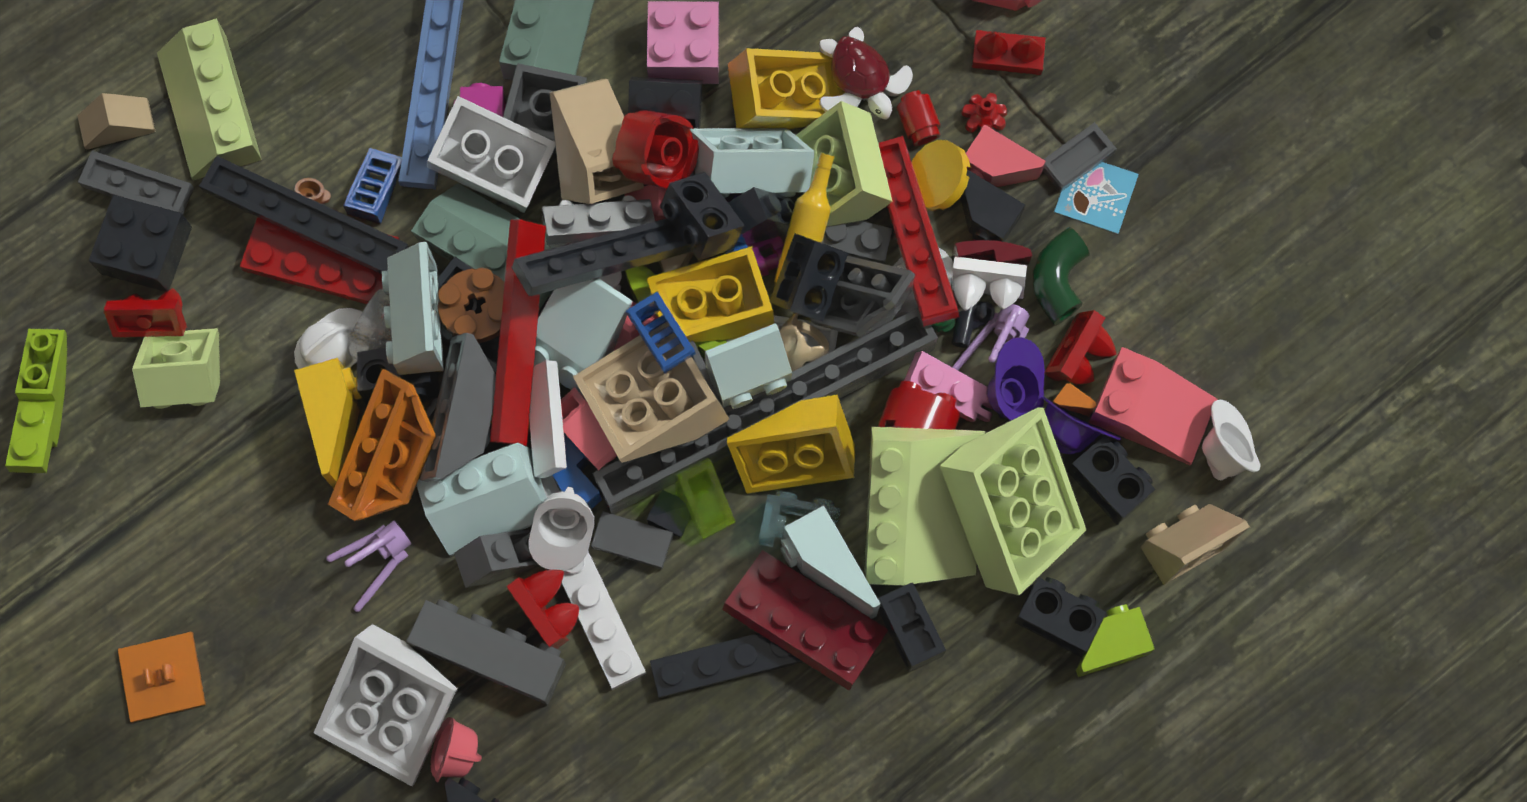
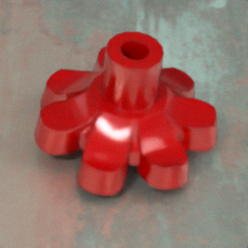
M989 93L984 99L978 94L973 95L969 100L970 104L964 105L961 110L963 117L970 118L965 128L971 133L976 131L978 127L981 131L984 125L991 129L994 127L997 130H1003L1006 125L1003 117L1007 115V108L1004 104H996L997 95L994 93Z

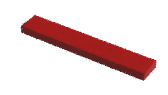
M901 136L879 142L878 145L893 201L887 205V209L905 267L915 274L912 290L923 326L959 317L958 308L904 137Z
M520 219L510 220L490 442L510 445L518 442L527 446L540 294L529 297L514 273L512 266L515 258L544 251L546 226Z

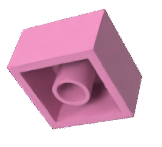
M648 1L647 73L649 78L703 80V84H719V2Z

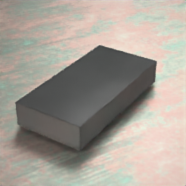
M1094 122L1043 160L1046 162L1042 171L1061 193L1115 154L1117 148Z
M602 511L591 547L592 549L663 569L673 538V532Z

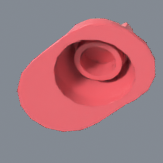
M447 717L443 721L432 750L431 773L435 777L436 782H439L441 777H465L471 770L474 762H479L482 759V756L477 753L478 737L476 732L456 722L452 717Z

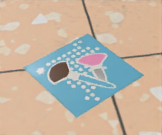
M1102 162L1061 192L1054 212L1118 234L1139 174Z

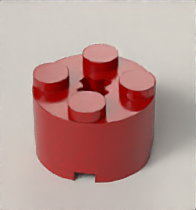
M647 110L628 113L622 120V127L617 136L615 152L612 157L615 168L620 169L623 175L631 181L668 188L669 183L689 177L696 166L699 145L698 140L693 139L690 130L694 128L687 119L678 115Z
M901 381L898 388L891 390L878 427L955 430L960 417V413L955 407L957 400L946 393L933 394L922 390L921 386L914 382Z

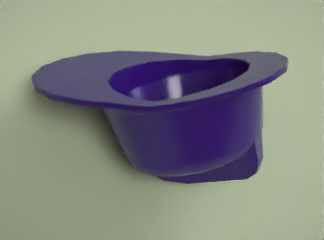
M1023 337L1010 339L1003 344L998 352L995 375L991 378L987 387V397L991 407L998 413L1000 418H1007L1009 421L1044 406V399L1042 398L1044 396L1045 372L1043 356L1039 348L1031 340Z
M1042 396L1048 402L1045 413L1059 452L1064 454L1081 452L1101 433L1121 440V438L1070 415Z

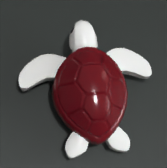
M859 27L852 29L848 36H843L838 43L833 39L821 40L819 43L820 51L832 57V77L836 85L845 93L840 96L822 97L819 102L820 107L827 112L840 101L858 107L861 100H867L870 111L877 117L887 120L892 111V104L887 95L897 97L908 89L913 78L910 67L907 65L903 66L895 75L890 76L888 66L882 56L871 46L863 42L864 34Z

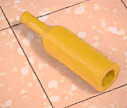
M820 153L818 167L816 168L811 186L795 203L774 282L778 280L795 233L821 243L823 241L831 212L826 188L835 156Z

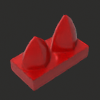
M976 30L972 68L1041 75L1046 37Z
M174 288L162 294L157 300H144L135 293L124 300L107 301L103 310L113 337L184 336L187 328L182 313V299Z
M1095 310L1077 313L1044 374L1054 381L1067 380L1074 384H1088L1095 381L1092 366L1085 357L1086 352L1100 357H1110L1117 354L1112 338L1102 326L1105 317Z
M545 570L535 573L525 580L518 577L506 587L550 648L558 649L569 641L567 635L575 626L579 615V606L577 604L561 603L549 608L545 607L559 590L564 571Z

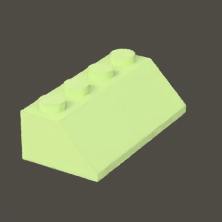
M217 18L182 28L157 52L192 180L205 177L216 156L238 166L262 160L228 40Z

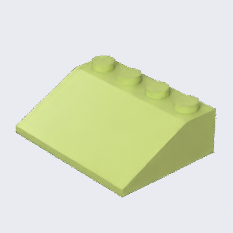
M1038 407L963 444L940 465L987 588L1020 595L1086 531L1044 408Z
M871 427L864 568L865 578L869 584L907 585L912 582L917 584L976 575L977 563L940 465L963 444L985 434V431Z

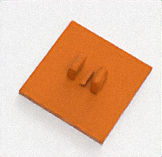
M193 632L118 649L131 723L206 705Z

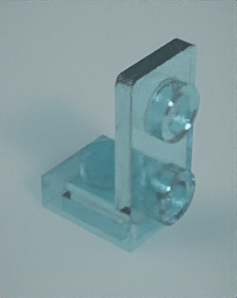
M778 491L776 496L768 494L759 534V545L773 547L775 537H783L786 516L780 515V512L805 516L824 505L833 522L838 523L841 509L834 507L832 501L815 498L812 499L811 503L797 500L798 496L789 492Z

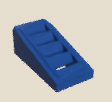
M369 148L343 206L348 215L381 224L400 173L402 157ZM375 160L392 164L390 170L373 166ZM370 173H374L386 178L384 181H380L369 176ZM367 184L381 189L377 193L366 190L365 186ZM361 197L374 199L375 202L374 204L360 201Z
M658 292L626 310L629 319L664 373L696 354ZM659 311L661 312L662 316L643 326V321ZM666 322L669 324V327L652 337L648 334ZM672 333L676 335V338L659 348L655 345ZM679 344L683 346L684 349L665 361L662 356L664 353Z

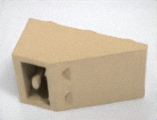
M600 79L550 92L562 200L593 204L644 188L643 183L634 182L626 178L620 169L615 168L612 161L624 115L608 79Z

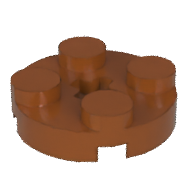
M487 268L468 269L451 277L440 288L438 294V312L447 331L453 336L463 333L473 334L478 343L488 342L498 337L501 327L504 281ZM473 298L477 300L483 299L486 303L481 305L482 312L475 314L473 310L466 311L469 300Z

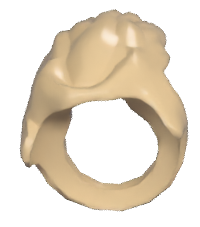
M794 313L779 330L792 372L802 367L805 362H812L829 352V343L826 337L814 326L798 321V313ZM800 332L812 336L819 346H808Z

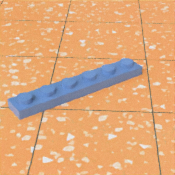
M426 0L399 175L400 186L436 190L438 172L427 168V160L446 122L464 0Z

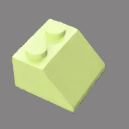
M218 328L185 331L184 336L144 337L132 368L140 407L153 406L162 409L178 404L201 406L215 401L220 385Z

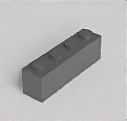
M438 599L436 604L425 601L406 641L411 647L547 706L549 705L567 665L564 659L559 657L561 654L560 650L554 647L550 648L544 643H540L539 648L525 643L527 639L525 635L506 628L504 633L492 629L493 622L472 613L470 619L457 614L459 608L447 601Z

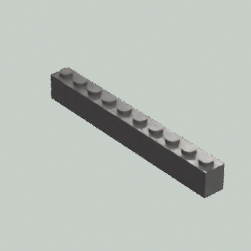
M917 308L793 371L791 381L786 382L787 387L782 391L767 395L765 391L752 396V402L740 408L732 409L731 405L724 407L723 409L728 415L729 420L699 439L623 463L617 460L593 473L595 483L611 514H615L730 455L731 452L727 445L728 437L801 400L838 395L840 399L912 362L916 352L923 351L928 354L934 351L938 336L931 325L923 326Z

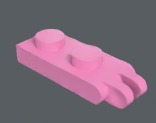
M923 351L915 353L904 381L914 382L920 385L922 390L933 394L946 393L953 396L957 400L955 407L959 411L960 417L967 421L975 422L976 418L982 421L990 422L992 413L981 408L983 405L993 409L988 401L987 387Z

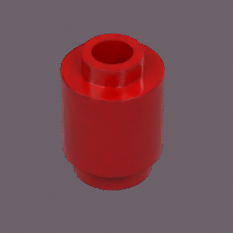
M918 90L902 96V102L896 108L907 138L913 141L914 146L925 145L938 139L941 136L939 132L941 125L930 95L921 94Z

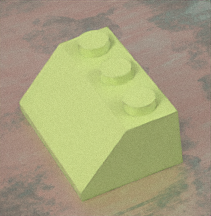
M840 101L796 134L799 139L815 151L810 186L818 167L820 153L835 156L826 188L827 199L831 207L827 226L867 220L893 202L870 112Z

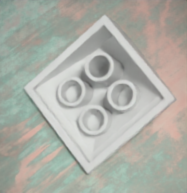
M372 624L354 638L314 734L413 786L457 688L405 641Z

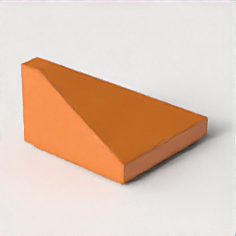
M1067 383L1053 401L1059 407L1090 417L1097 406L1093 399L1071 383Z

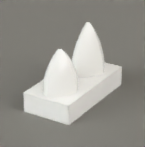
M955 257L952 290H954L958 303L965 311L974 306L983 294L991 295L994 302L1003 310L1011 306L1018 298L1023 299L1027 265Z

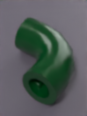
M1071 227L1055 236L1039 253L1033 269L1034 294L1044 313L1054 325H1058L1068 319L1083 304L1071 289L1068 276L1074 266L1090 256V253L1083 239Z

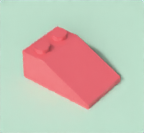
M1122 347L1114 360L1089 423L1191 465L1210 420L1211 406L1218 399L1159 362Z

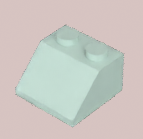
M776 323L705 351V368L723 408L731 405L732 409L740 408L752 402V396L764 391L767 395L775 394L787 387L786 382L791 381L792 370Z

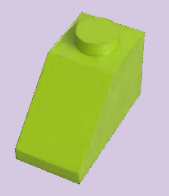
M1127 604L1106 611L1107 617L1103 618L1087 652L1082 656L1076 669L1078 677L1147 656L1155 650L1140 607L1129 610Z

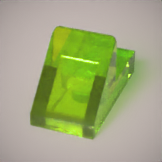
M709 458L675 475V493L686 503L696 530L703 539L735 523Z

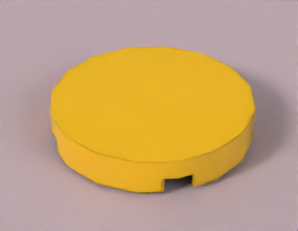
M936 140L926 144L916 153L911 162L926 210L934 211L939 208L944 210L951 207L961 197L968 185L969 177L966 174L967 167L970 168L969 158L962 148L948 140Z

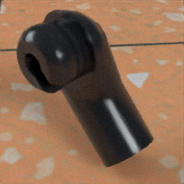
M979 301L966 311L962 309L959 312V317L956 319L952 345L968 348L972 330L994 318V306L989 302Z

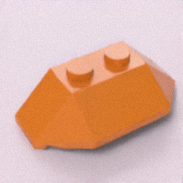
M382 369L328 502V505L354 521H360L409 504L436 438L414 385L388 370Z

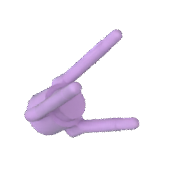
M1012 304L1003 310L1001 309L999 313H995L994 318L987 323L952 368L959 370L994 328L995 334L999 337L989 356V361L995 362L998 352L1006 340L1026 337L1029 331L1025 326L1029 318L1027 311L1018 305Z
M392 521L386 527L382 525L373 533L339 549L326 558L328 562H333L364 546L366 547L344 562L346 567L352 566L376 550L384 559L390 555L393 557L354 606V611L359 612L371 599L394 568L408 557L404 549L411 545V542L395 521Z

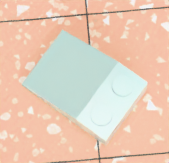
M599 278L555 289L538 318L534 366L545 360L557 361L559 382L571 390L575 387L582 394L573 376L614 351L627 317L626 310L631 307L633 301Z
M824 505L784 527L783 540H781L783 547L780 549L790 567L796 565L802 575L869 618L873 619L877 616L880 602Z

